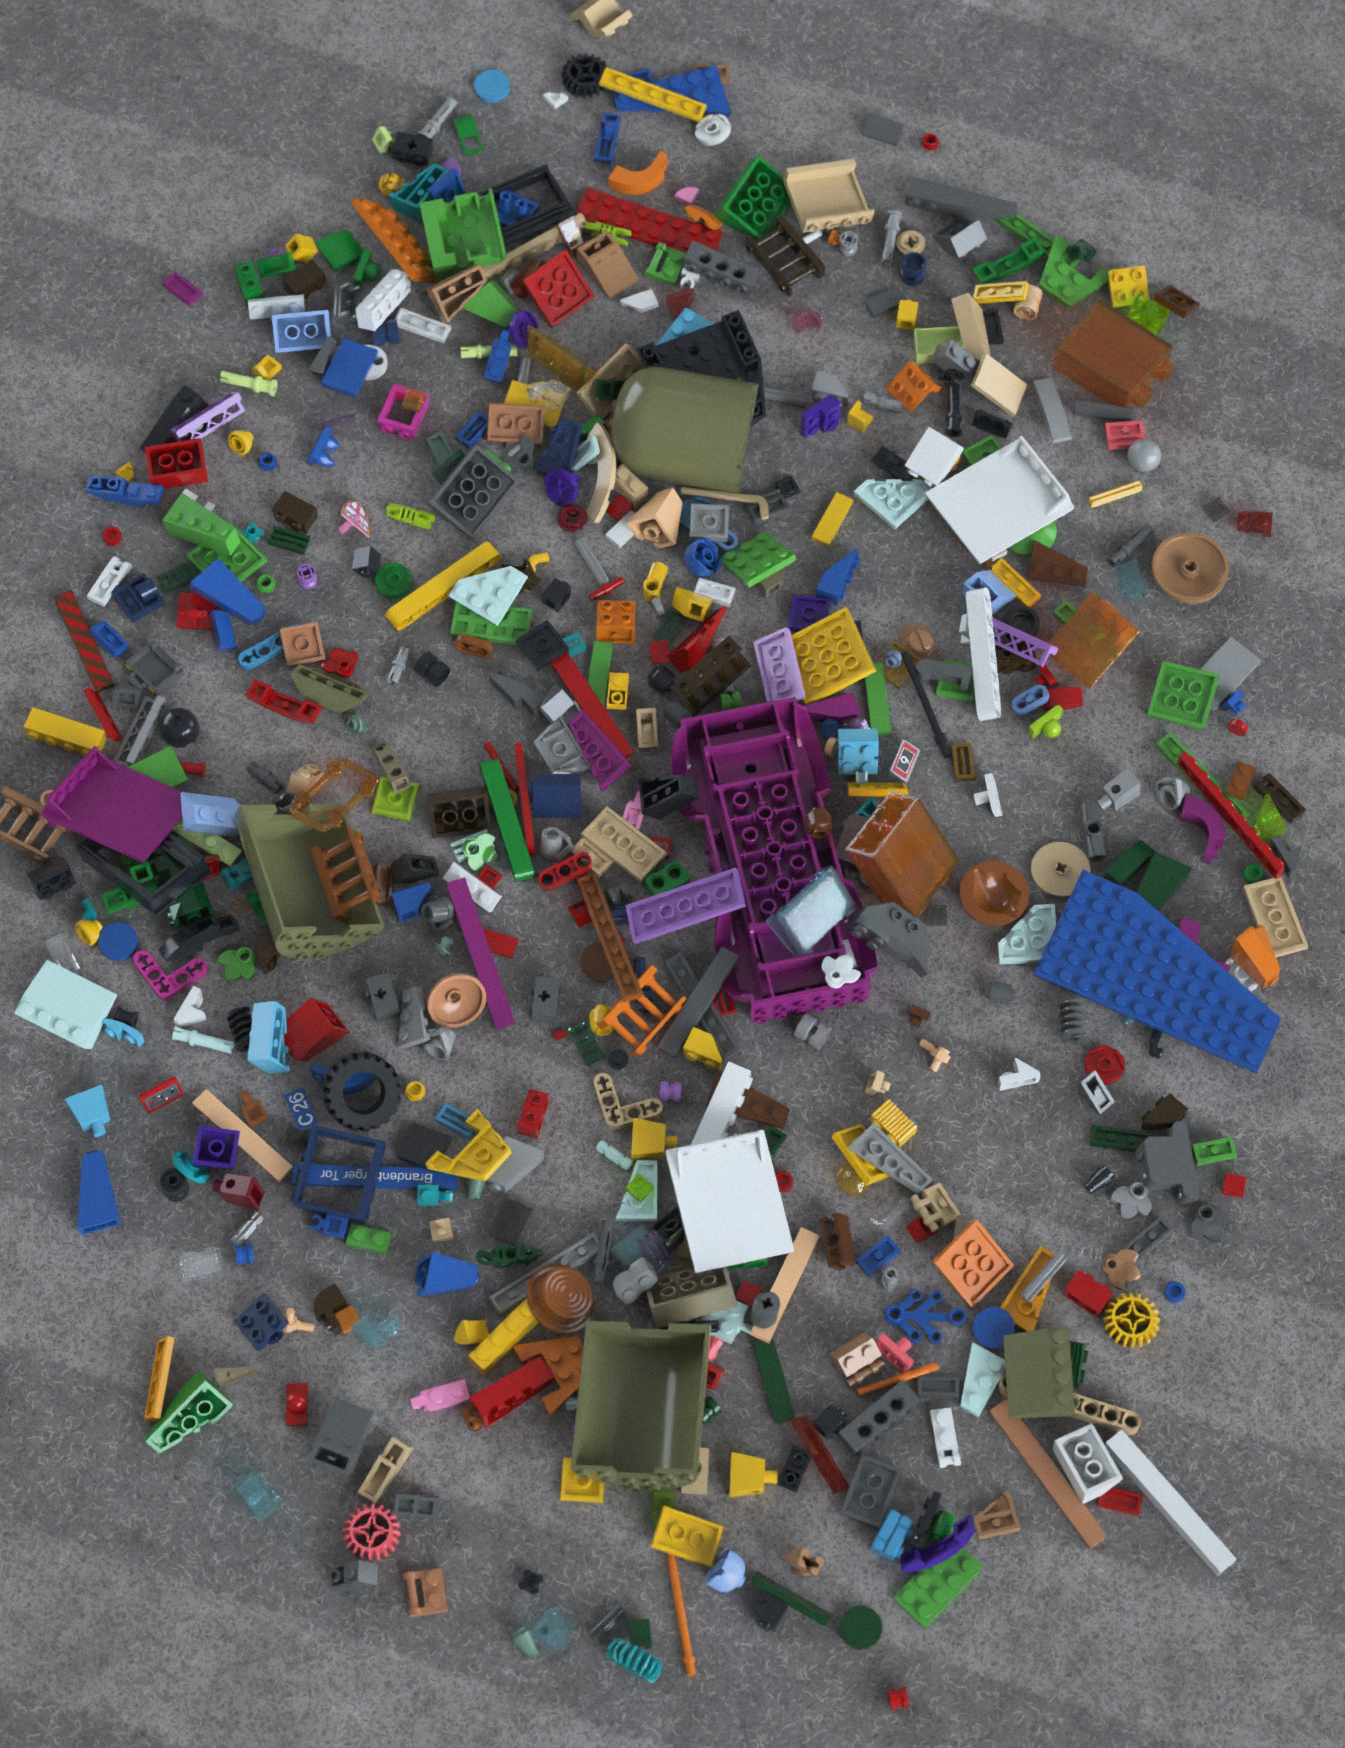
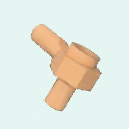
M925 1039L920 1041L919 1046L930 1051V1054L935 1058L929 1067L930 1069L937 1072L941 1063L947 1064L950 1059V1051L941 1046L937 1049L934 1044Z
M288 1308L286 1314H283L289 1321V1324L282 1329L284 1332L289 1333L295 1329L314 1331L315 1324L297 1320L298 1317L294 1315L295 1310L293 1308Z

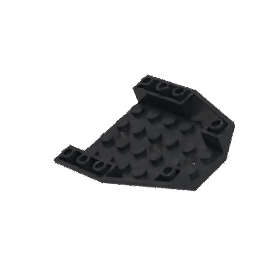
M739 310L723 315L720 322L655 346L654 342L636 348L644 368L664 367L734 380L740 378L746 382L758 383V392L750 427L766 417L761 357ZM695 348L698 350V355L691 356L688 350Z

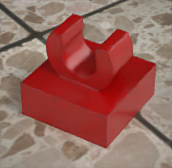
M1046 664L1044 667H1039L1042 674L1034 678L1038 685L1045 686L1049 683L1053 688L1059 684Z

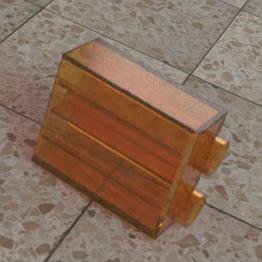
M1099 299L1056 349L1053 369L1107 404L1133 408L1136 405L1143 409L1153 395L1154 390L1150 388L1156 380L1165 383L1175 368V364L1170 361L1173 345Z
M895 791L888 793L845 849L881 904L894 902L915 918L926 910L930 899L939 887L948 881L950 873L960 861L920 798Z

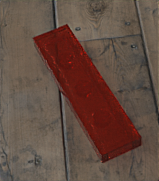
M808 1416L793 1419L791 1424L832 1492L835 1494L850 1488Z

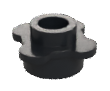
M525 1570L522 1581L519 1582V1588L521 1590H528L531 1594L535 1595L539 1592L538 1587L543 1582V1576L530 1570Z

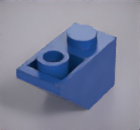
M430 882L426 884L419 883L409 889H399L391 894L399 922L419 917L422 905L427 903L432 894Z

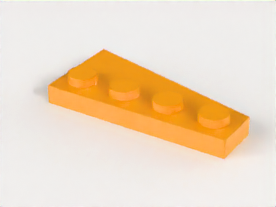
M1040 1246L1000 1307L1012 1316L1015 1326L1024 1332L1034 1331L1051 1281L1050 1279L1031 1302H1026L1021 1298V1293L1055 1255Z

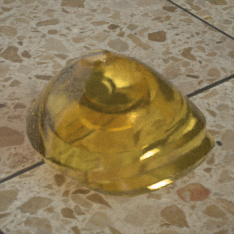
M847 1159L839 1167L836 1180L844 1193L858 1196L864 1194L871 1187L872 1184H864Z

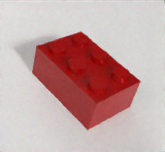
M201 438L145 447L151 484L162 485L164 489L209 482Z

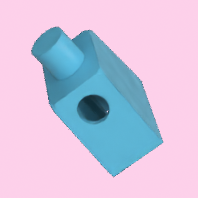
M102 1084L65 1099L71 1113L83 1131L92 1129L95 1137L106 1133L103 1124L110 1122V1116Z

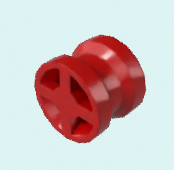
M906 1686L898 1690L888 1688L890 1710H895L897 1707L907 1709L908 1696Z

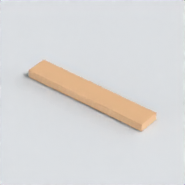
M207 1089L192 1102V1105L200 1113L206 1115L208 1120L218 1128L240 1131L238 1147L278 1183L293 1170V1166Z
M800 1228L793 1243L794 1252L788 1253L770 1291L774 1292L780 1299L776 1323L765 1329L754 1325L750 1335L764 1342H770L820 1235L805 1228Z

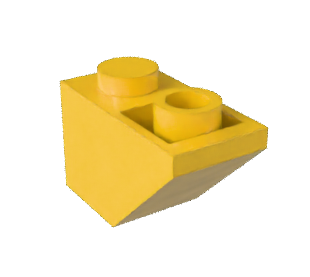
M676 587L671 606L684 616L703 622L709 615L713 598Z
M609 673L607 709L626 710L629 692V673Z
M693 1027L683 1047V1055L691 1061L696 1062L697 1060L704 1063L707 1068H717L720 1070L722 1058L712 1034Z

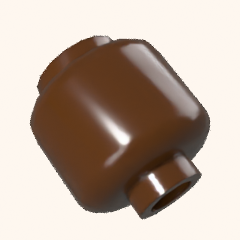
M816 807L806 814L805 824L809 835L814 838H824L831 832L832 822L828 811Z

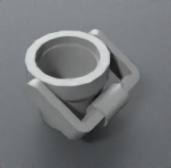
M1169 776L1156 781L1157 801L1169 810L1177 809L1185 800L1186 795L1189 796L1190 794L1188 784L1180 778Z
M548 827L542 831L539 844V854L541 857L560 861L573 850L574 845L571 842V838L564 831H560L557 827Z
M446 1027L427 1029L426 1033L431 1038L421 1043L424 1052L436 1059L446 1060L451 1053L456 1035Z

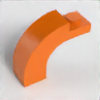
M660 151L652 164L642 171H630L617 165L608 178V188L625 195H640L654 190L664 181V171L668 166L667 153Z

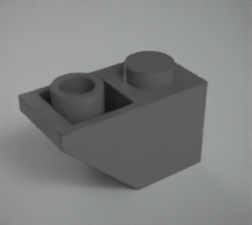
M356 1560L330 1567V1589H366L378 1585V1564Z

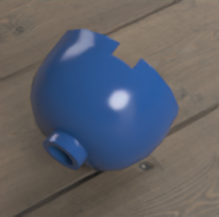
M699 538L693 541L684 553L687 569L699 577H707L718 572L722 565L721 557L718 558L717 552L719 550L717 546L707 538Z

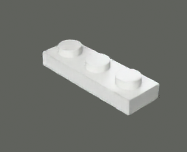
M304 295L248 299L250 319L272 318V315L305 312Z
M453 862L443 879L451 882L465 878L473 901L486 911L492 912L502 896L459 864Z

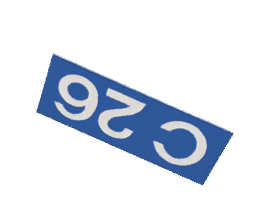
M303 1088L284 1095L299 1131L318 1124Z

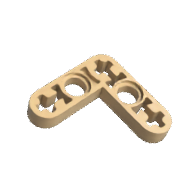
M599 1073L595 1076L594 1089L608 1128L615 1130L633 1125V1118L628 1116L630 1110L635 1109L639 1111L638 1119L647 1121L658 1118L662 1114V1103L655 1098L620 1107L611 1077L606 1073ZM600 1079L606 1082L607 1091L603 1092L602 1085L599 1084ZM612 1097L614 1103L611 1106H606L603 1103V1099ZM654 1104L655 1107H658L657 1112L648 1110L650 1105ZM641 1107H644V1111L647 1110L645 1116H643V1110ZM614 1110L615 1117L619 1118L617 1123L610 1121V1111Z

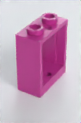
M393 384L378 418L379 430L386 434L398 435L402 439L414 440L430 404L429 394ZM395 400L418 407L411 425L387 419Z

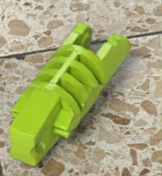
M597 221L596 223L585 222L584 232L592 234L591 237L595 238L601 233L608 231L619 245L627 247L628 241L617 237V234L629 237L632 231Z
M389 503L387 506L386 516L409 525L429 530L431 523L436 520V516L415 508L412 509L405 505Z

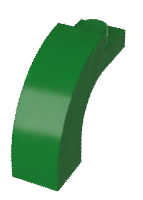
M148 861L129 868L135 881L151 893L157 890V881ZM120 888L101 895L109 915L127 907L133 909L141 905Z

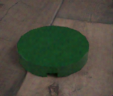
M855 1606L843 1614L839 1624L840 1635L843 1641L852 1648L866 1650L873 1647L880 1639L882 1621L873 1609L866 1606Z

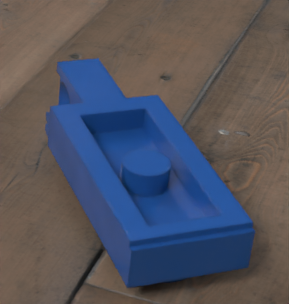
M502 330L500 339L495 338L483 379L502 384L511 352L512 343L508 342L509 331Z

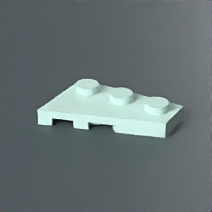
M657 1160L636 1161L628 1188L616 1216V1221H657Z
M973 1342L960 1407L979 1417L1006 1369L1004 1359Z

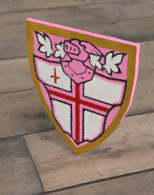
M359 500L347 501L341 510V515L347 521L339 527V531L344 534L352 526H355L369 538L371 529L365 509Z

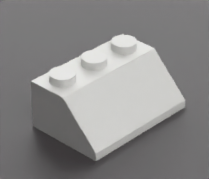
M1089 1424L1054 1441L1052 1450L1082 1504L1103 1495L1123 1479L1093 1424Z

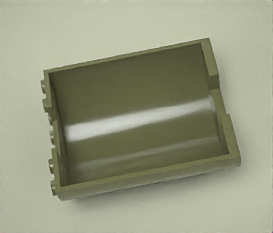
M342 803L308 804L300 814H275L277 812L275 804L239 806L234 816L235 825L276 949L280 954L290 958H297L299 961L309 958L320 960L328 955L353 948L379 935L378 933L385 926L376 901L370 898L349 909V920L341 922L333 918L311 848L317 845L329 850L350 839L347 829L351 827ZM353 846L331 857L332 867L356 856ZM359 864L337 874L338 884L340 885L360 874ZM365 881L343 891L342 897L344 902L367 891Z
M586 1321L570 1468L576 1473L577 1477L587 1478L607 1485L627 1487L629 1491H640V1488L648 1489L650 1492H660L661 1489L686 1486L697 1480L711 1337L710 1324L669 1323L668 1330L632 1329L628 1322Z

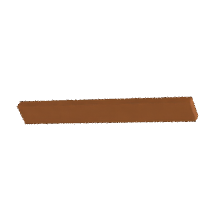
M595 873L576 878L578 888L623 1002L643 997L642 990Z

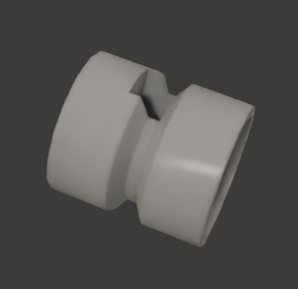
M807 1013L799 1022L794 1036L802 1041L808 1040L810 1046L819 1050L828 1039L832 1028L823 1022L817 1023V1019Z

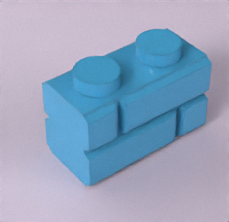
M890 1509L871 1545L870 1551L891 1562H894L896 1557L900 1559L905 1549L902 1546L905 1538L910 1540L915 1530L912 1527L913 1520Z

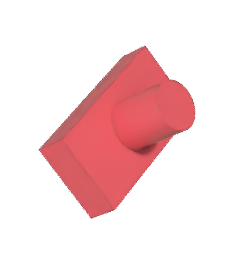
M883 1333L876 1341L881 1355L901 1373L910 1371L914 1360L905 1353L911 1348L910 1341L903 1337L895 1344Z

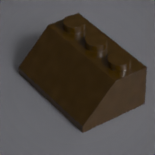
M486 786L427 794L433 838L476 833L485 829L491 831Z

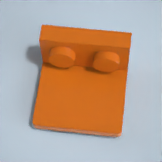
M909 360L887 385L886 389L898 401H902V405L909 412H913L931 391L939 393L942 387L918 363Z
M598 600L596 641L611 642L613 644H635L636 601Z

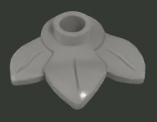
M1134 1182L1129 1187L1120 1186L1111 1196L1112 1201L1121 1204L1120 1212L1124 1219L1132 1218L1138 1212L1147 1216L1152 1208V1203L1147 1197L1148 1189L1141 1182ZM1140 1190L1141 1195H1136L1134 1191Z

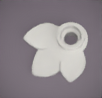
M842 955L836 960L827 956L822 962V971L826 974L825 981L831 988L836 989L840 988L844 983H853L861 975L859 971L852 969L853 958L850 955Z

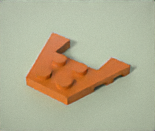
M579 1336L513 1346V1350L521 1365L532 1358L542 1356L546 1365L555 1376L559 1389L541 1398V1402L549 1416H553L562 1404L564 1405L577 1390L579 1391L584 1347Z

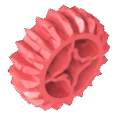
M372 1503L371 1509H368L367 1504H364L363 1511L357 1507L355 1509L357 1515L349 1514L352 1521L345 1520L344 1523L348 1528L343 1529V1533L346 1534L343 1540L344 1542H349L346 1547L348 1550L353 1549V1556L360 1552V1560H363L365 1555H367L369 1562L372 1561V1556H375L376 1560L379 1561V1554L383 1553L384 1557H388L386 1550L394 1552L395 1549L392 1544H399V1540L395 1537L401 1536V1532L396 1530L400 1528V1524L395 1522L397 1520L396 1515L390 1516L392 1513L390 1509L384 1512V1505H380L376 1509V1504ZM376 1517L384 1520L388 1524L389 1529L378 1526ZM369 1518L366 1525L356 1528L362 1520ZM373 1524L375 1532H373V1536L370 1539L368 1532L371 1531ZM354 1535L367 1539V1547L360 1545L355 1540ZM387 1536V1539L381 1545L375 1547L378 1539Z

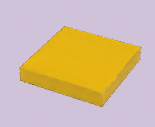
M563 1457L560 1501L603 1503L604 1484L587 1478L577 1477L576 1473L570 1469L572 1458Z

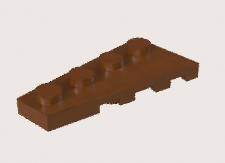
M719 1070L716 1071L706 1109L722 1077L723 1072ZM751 1087L749 1089L745 1088L742 1095L745 1096L743 1104L740 1108L737 1107L734 1113L737 1115L736 1117L785 1129L790 1108Z

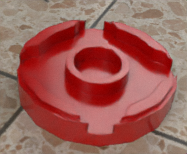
M1105 1045L1097 1046L1089 1051L1085 1058L1084 1069L1086 1075L1092 1070H1096L1104 1085H1110L1121 1078L1125 1063L1123 1056L1118 1050Z

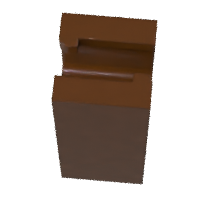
M836 1212L832 1214L834 1220L828 1217L820 1218V1225L828 1268L841 1271L846 1269L844 1264L854 1266L857 1263L848 1216Z

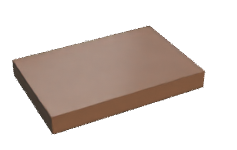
M489 403L487 441L521 443L523 437L527 435L534 444L543 445L546 407Z

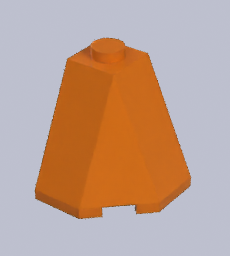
M1260 924L1256 926L1257 929L1253 926L1249 927L1235 939L1230 957L1264 989L1268 985L1273 986L1278 981L1280 966L1266 931Z

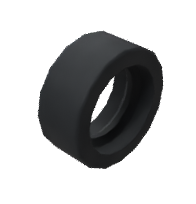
M1018 605L1006 612L1003 619L1004 623L1010 625L1012 618L1017 616L1026 617L1032 622V629L1025 633L1034 637L1037 636L1040 619L1032 608ZM1005 634V637L1012 641L1010 634Z

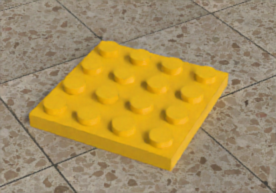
M847 607L791 635L806 696L803 698L805 704L816 703L876 672Z

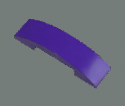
M970 1514L953 1524V1533L923 1551L912 1548L902 1554L900 1557L902 1571L905 1573L930 1568L960 1551L975 1532L973 1516Z

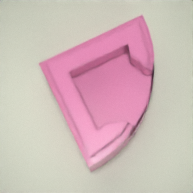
M695 187L683 188L674 195V199L687 205H692L699 193V189Z

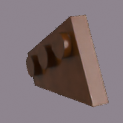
M1034 540L1028 579L1085 588L1088 567Z

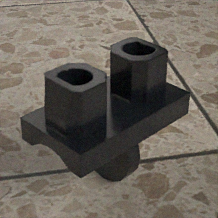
M884 446L871 458L872 463L895 479H899L908 469L905 466L906 461L897 456L896 451H890Z

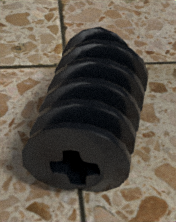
M248 1006L235 1008L227 1014L231 1035L234 1037L233 1041L238 1052H247L249 1050V1034L252 1026V1021L249 1020L252 1019V1014H247L251 1010Z

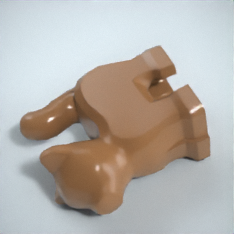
M806 1548L792 1549L791 1552L782 1555V1560L788 1561L790 1565L795 1567L794 1574L801 1576L817 1575L824 1563V1559L819 1556H810V1551Z

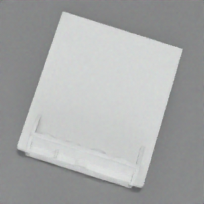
M1023 436L925 492L926 497L979 564L1074 509L1069 494Z
M764 1130L739 1135L735 1133L734 1136L713 1139L665 1151L695 1273L794 1252Z

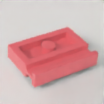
M1143 420L1105 423L1108 450L1129 449L1135 441L1145 439Z

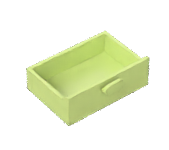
M959 327L914 329L916 363H934L932 358L937 345L949 340H953L964 349Z

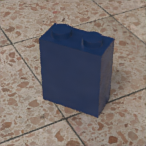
M533 774V782H529V794H533V798H530V810L534 811V818H581V774Z

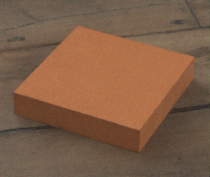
M318 622L279 629L287 668L325 660Z

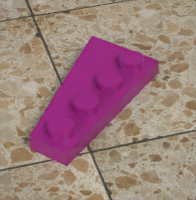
M581 710L568 722L598 782L600 790L605 791L632 765L584 710Z

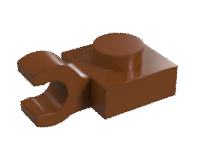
M248 1091L240 1094L241 1100L245 1107L241 1108V1112L250 1128L268 1120V1116L259 1100L253 1102Z

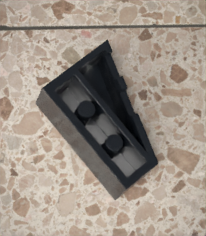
M683 775L639 779L641 811L643 815L661 819L699 799L698 780Z

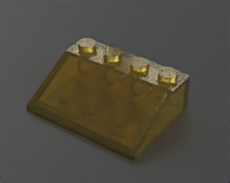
M530 324L527 326L529 357L578 392L598 371L595 367L587 365L581 357L573 355L567 347L558 344L552 336H547Z

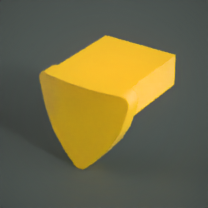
M267 355L252 368V373L256 377L261 376L263 379L270 380L282 369V365Z
M462 1320L456 1329L454 1341L461 1345L481 1343L489 1336L485 1320Z

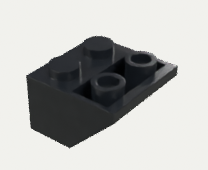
M64 857L27 873L39 900L49 899L55 893L61 890L66 891L76 884L71 868Z

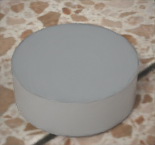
M659 597L652 598L651 602L657 616L664 615L665 611Z

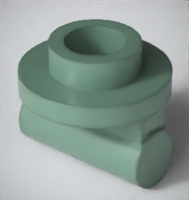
M359 713L348 717L347 728L352 734L365 733L369 730Z
M443 937L441 943L435 941V950L443 956L446 953L450 955L452 952L448 948L454 944V939Z

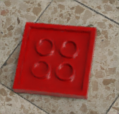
M562 250L521 280L550 328L560 323L595 297L567 250Z

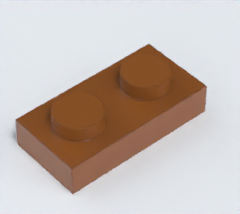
M1238 761L1225 794L1244 801L1256 768Z

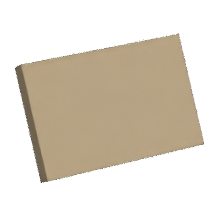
M984 354L971 386L1010 416H1014L1017 413L1027 384L991 356Z

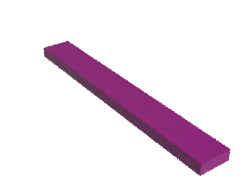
M465 878L448 882L446 887L477 978L485 988L486 1004L495 1030L515 1025Z

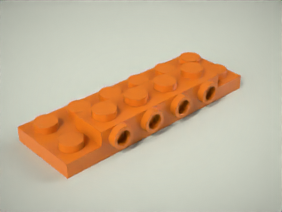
M355 198L351 203L410 279L431 284L435 283L434 270L429 266V263L432 261L430 255L425 248L420 246L418 239L410 233L407 225L400 221L396 211L391 208H383L377 201L373 202L367 199Z

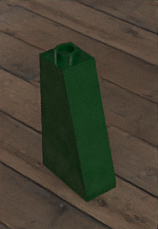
M1155 852L1137 893L1159 911L1187 881L1192 867Z

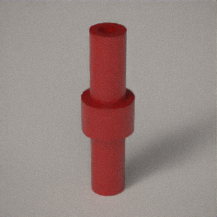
M622 577L610 583L606 582L598 590L590 593L588 597L591 601H594L603 595L606 596L612 593L613 589L625 582Z

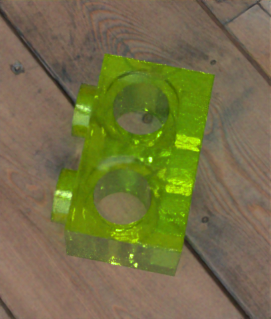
M1137 293L1125 320L1159 335L1166 323L1170 310Z

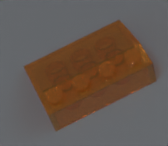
M1092 591L1048 642L1058 648L1056 655L1050 653L1049 656L1087 689H1090L1140 630L1097 593Z

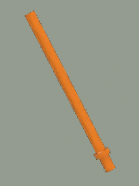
M666 1553L684 1654L682 1661L686 1666L687 1676L696 1675L694 1667L696 1660L692 1656L676 1557Z

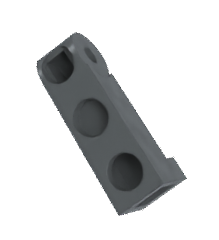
M922 659L916 665V672L920 680L932 679L961 685L960 691L968 692L972 667Z

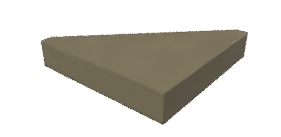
M253 1366L213 1369L215 1379L220 1388L255 1375Z

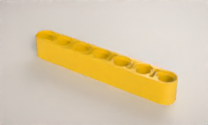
M484 542L392 606L386 612L385 617L397 631L404 629L447 599L458 580L484 573L500 561L501 554L490 542Z

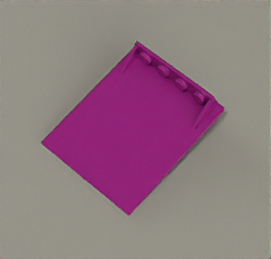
M94 746L48 796L44 810L41 812V817L47 819L51 828L55 825H61L144 863L182 819L180 794L182 791L106 758L98 750V747Z

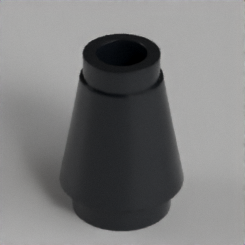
M1103 1165L1095 1170L1084 1184V1187L1090 1194H1093L1110 1184L1114 1175Z

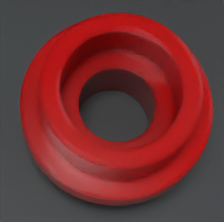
M928 133L922 138L921 146L927 151L936 150L939 146V139L935 134Z

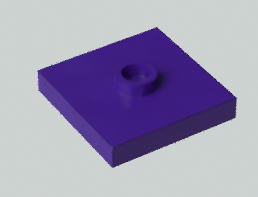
M792 594L788 629L792 632H799L826 618L829 614L830 598Z

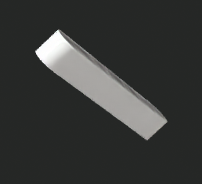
M981 588L966 592V605L976 711L979 720L984 721L1001 717V703L990 593L987 588Z

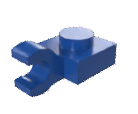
M603 113L601 128L605 131L604 139L611 140L613 130H619L621 115Z

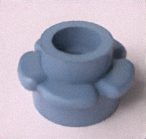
M890 650L885 653L883 659L888 667L894 668L895 666H900L902 656L898 651Z

